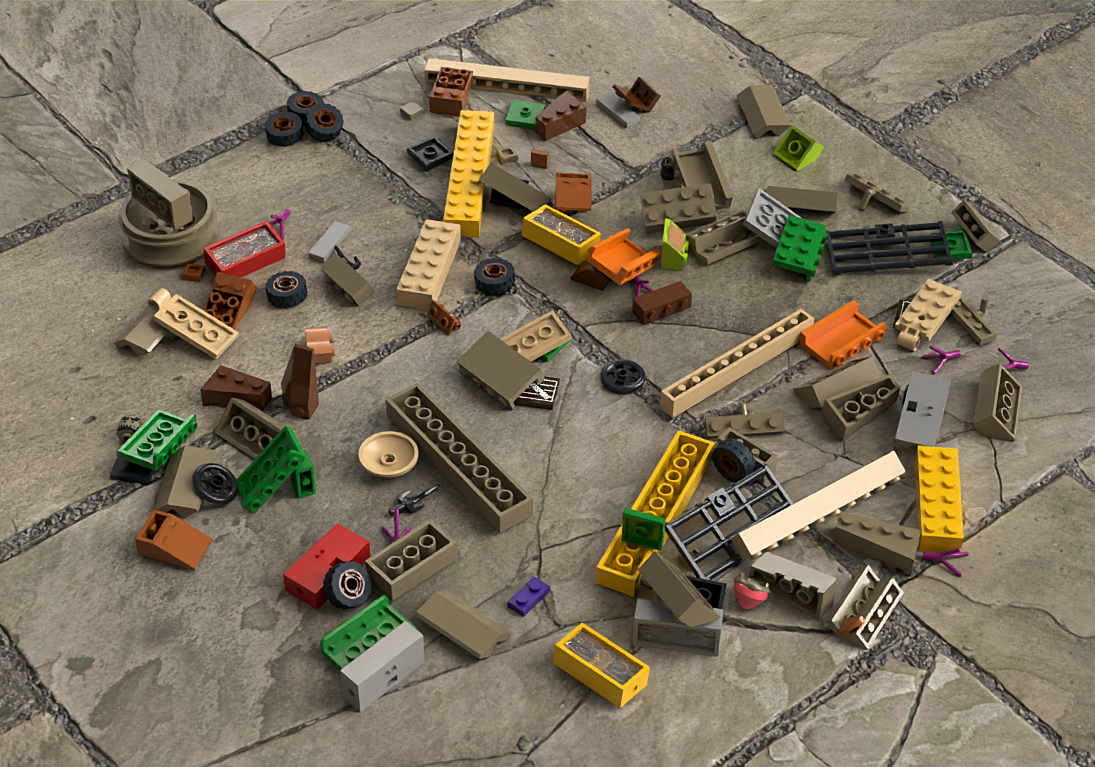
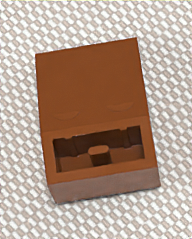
M441 66L429 96L430 112L460 116L461 110L465 111L473 71Z
M556 173L555 202L557 210L561 212L577 210L579 213L591 211V174Z
M217 272L203 311L235 330L251 306L257 287L252 280Z
M153 509L136 536L135 542L138 555L195 570L210 546L212 538L173 514Z

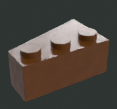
M566 90L536 116V133L547 141L585 124L586 106Z
M222 365L218 367L200 389L203 406L219 404L221 407L226 408L230 399L236 398L245 400L263 411L272 400L271 382Z

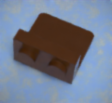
M641 77L637 78L630 90L615 84L612 87L616 91L615 94L625 99V104L630 107L635 106L640 111L646 110L651 112L661 97Z

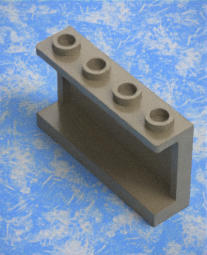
M711 141L705 142L704 147L701 149L677 153L676 148L672 149L668 160L670 166H673L674 177L679 182V188L711 183L715 209L718 210L731 206L733 195Z
M487 331L456 361L462 376L471 378L475 386L484 388V391L491 398L496 397L503 407H509L511 410L515 408L513 402L534 381L541 384L545 380L539 367L490 331Z

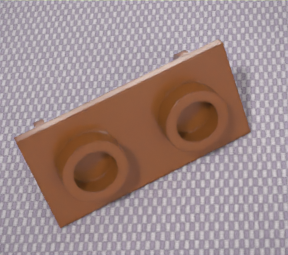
M432 300L427 316L448 335L451 334L453 329H460V320L451 316L442 304Z

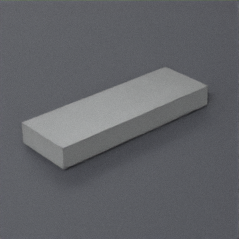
M611 93L596 98V103L627 128L640 122V116Z
M335 221L308 252L309 258L325 262L334 252V246H339L351 231L350 226Z

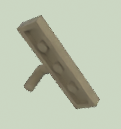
M854 173L847 174L845 177V181L865 192L858 206L859 208L865 210L870 197L873 196L899 212L908 211L910 205L905 203V199L892 196L891 191L878 188L877 183L864 180L863 175Z
M961 296L950 313L980 345L996 340L997 334L980 317L986 314L989 296H982L980 308L976 310Z
M741 402L736 408V412L740 415L705 418L707 438L719 437L729 427L742 435L785 432L783 412L747 414V405L744 402Z

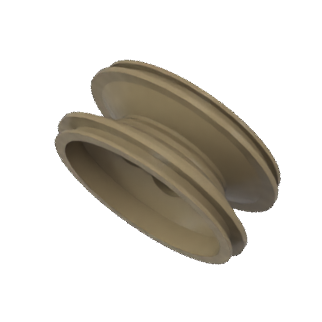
M172 179L189 191L191 196L190 204L193 210V220L176 230L134 199L131 193L125 198L120 208L118 219L122 229L123 246L134 260L142 265L157 269L185 267L187 263L194 264L203 259L204 247L216 243L219 236V225L216 220L215 202L203 187L193 182Z

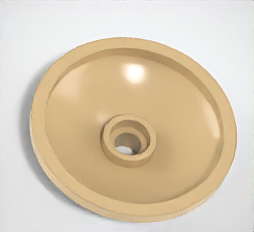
M394 431L380 432L370 436L362 443L359 449L361 466L370 474L385 478L397 477L407 473L416 465L419 457L415 441L403 433Z

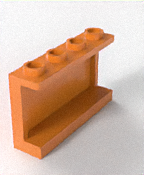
M628 228L609 236L605 240H601L596 245L593 244L588 250L589 255L586 259L587 262L619 285L654 267L662 253L657 248L646 253L627 238L631 231Z
M852 300L803 330L800 335L799 346L829 369H833L843 364L847 359L854 357L863 349H867L876 341H880L885 335L886 324L883 322L878 325L872 323L858 312L859 303Z

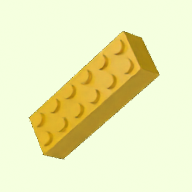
M918 446L915 457L917 527L921 530L918 543L919 552L943 553L952 549L962 548L964 537L958 449Z

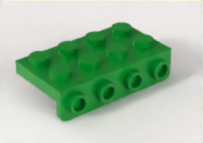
M788 215L772 265L806 274V281L809 282L811 277H815L817 267L814 265L818 266L824 248L822 243H825L827 239L826 225Z
M158 409L117 451V457L157 471L172 454H175L177 448L186 442L191 433L196 431L198 426L196 415L191 414L187 419Z
M285 426L236 479L244 498L241 502L243 509L256 513L306 458L291 427Z
M383 595L379 599H375L365 609L358 611L351 619L341 623L334 631L326 634L320 641L321 654L337 669L341 670L404 621L416 630L417 628L389 605L388 598Z

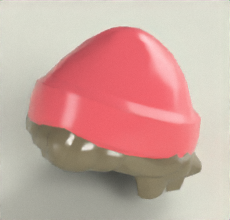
M742 573L734 578V595L743 609L749 610L759 606L767 599L768 594H771L768 582L764 584L762 581L744 577Z

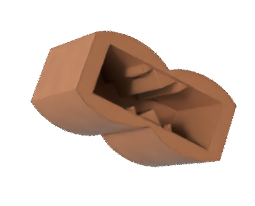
M327 326L305 328L306 347L314 348L315 364L331 362V356H335L334 345H330V343H333L332 332H328Z

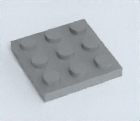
M759 188L753 196L743 225L777 248L788 215L801 217Z

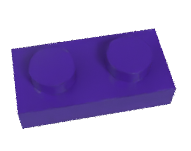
M533 576L507 601V607L524 617L550 592V586Z

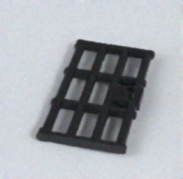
M942 221L910 225L901 224L898 226H893V223L878 224L873 228L826 230V233H828L827 245L833 275L849 272H875V270L912 269L924 266L953 265ZM936 229L940 231V234L907 236V232ZM902 232L903 237H895V233ZM876 234V239L869 240L868 235ZM864 235V240L834 243L831 241V238ZM942 241L943 246L910 248V243ZM905 244V249L871 250L873 246ZM866 247L867 252L834 254L833 252L836 249ZM945 253L946 258L913 260L912 255ZM907 256L908 261L874 263L873 258ZM869 259V264L836 266L835 262Z
M763 463L759 469L736 483H730L726 489L721 488L709 495L704 502H698L694 508L673 521L665 522V532L697 578L712 580L732 566L740 565L742 558L730 546V543H732L731 538L794 504L766 463ZM765 475L771 485L746 500L740 489ZM777 492L783 502L757 517L751 506ZM734 494L740 504L735 506L729 496ZM708 508L712 509L717 516L716 519L713 520L706 511ZM745 511L751 521L724 537L718 526ZM700 514L707 524L680 540L674 529ZM712 531L718 542L691 557L685 547ZM724 548L730 559L703 574L697 564Z

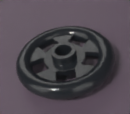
M620 359L606 364L601 370L600 379L608 390L627 394L640 389L645 382L646 375L644 369L636 362ZM633 369L636 373L632 374L630 370ZM608 374H614L613 378H608ZM632 379L636 380L634 384L630 383ZM615 383L623 384V386L615 385Z
M216 463L202 464L193 474L194 488L204 500L213 504L224 505L236 498L238 493L237 480L232 472L224 466ZM209 471L212 475L207 477L204 472ZM201 482H205L207 488H204ZM225 486L230 488L229 493L224 491ZM212 492L219 493V497L212 495Z

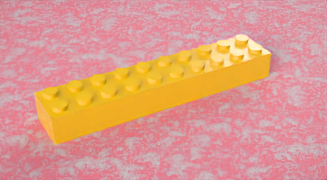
M461 110L443 222L459 224L462 237H479L487 184L480 181L479 178L490 164L494 135V112Z
M678 430L631 509L663 517L665 522L668 523L681 516L713 461L712 452L714 451L715 443ZM621 525L596 567V583L635 597L641 586L640 580L642 575L638 568L654 551L658 554L660 551L621 541ZM664 531V544L666 543V541H667V539H668V537H669L665 531Z

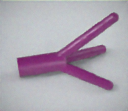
M288 209L284 210L279 216H270L276 219L269 223L271 226L280 223V237L282 240H284V220L291 214Z
M638 276L632 279L637 285L635 297L640 296V288H644L648 292L654 291L645 285L650 283L649 280H641Z
M930 345L929 348L939 354L923 355L922 358H942L932 372L936 374L946 360L960 357L961 352L960 350L944 352Z
M1001 347L998 348V351L1010 361L1009 364L1002 365L1005 369H1028V362L1016 361Z
M395 509L394 536L385 525L382 526V529L392 540V543L408 534L411 527H408L399 536V510Z
M961 548L943 553L923 551L922 559L940 561L953 573L961 577L962 573L944 560V558L968 556L969 553L960 552Z

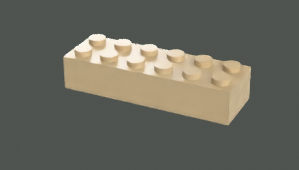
M425 220L396 289L397 306L428 311L432 300L437 302L461 242L459 224Z

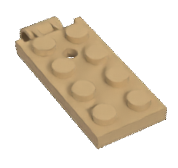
M928 279L895 323V329L901 331L897 339V345L916 351L920 339L929 342L961 298L962 291Z
M164 288L158 289L147 300L148 306L152 310L158 311L152 317L153 321L214 359H217L238 338L239 332L181 296L175 294L171 298L169 292Z
M552 310L500 339L531 362L570 341L572 337Z

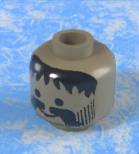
M136 415L123 417L117 428V437L125 443L144 424L143 421Z

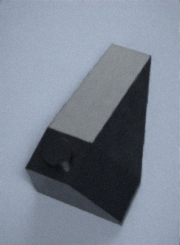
M686 576L712 608L722 609L727 583ZM640 580V585L651 590L653 589L652 587H648L642 580Z

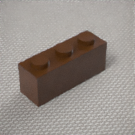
M679 281L633 298L632 312L645 325L691 308L692 293Z

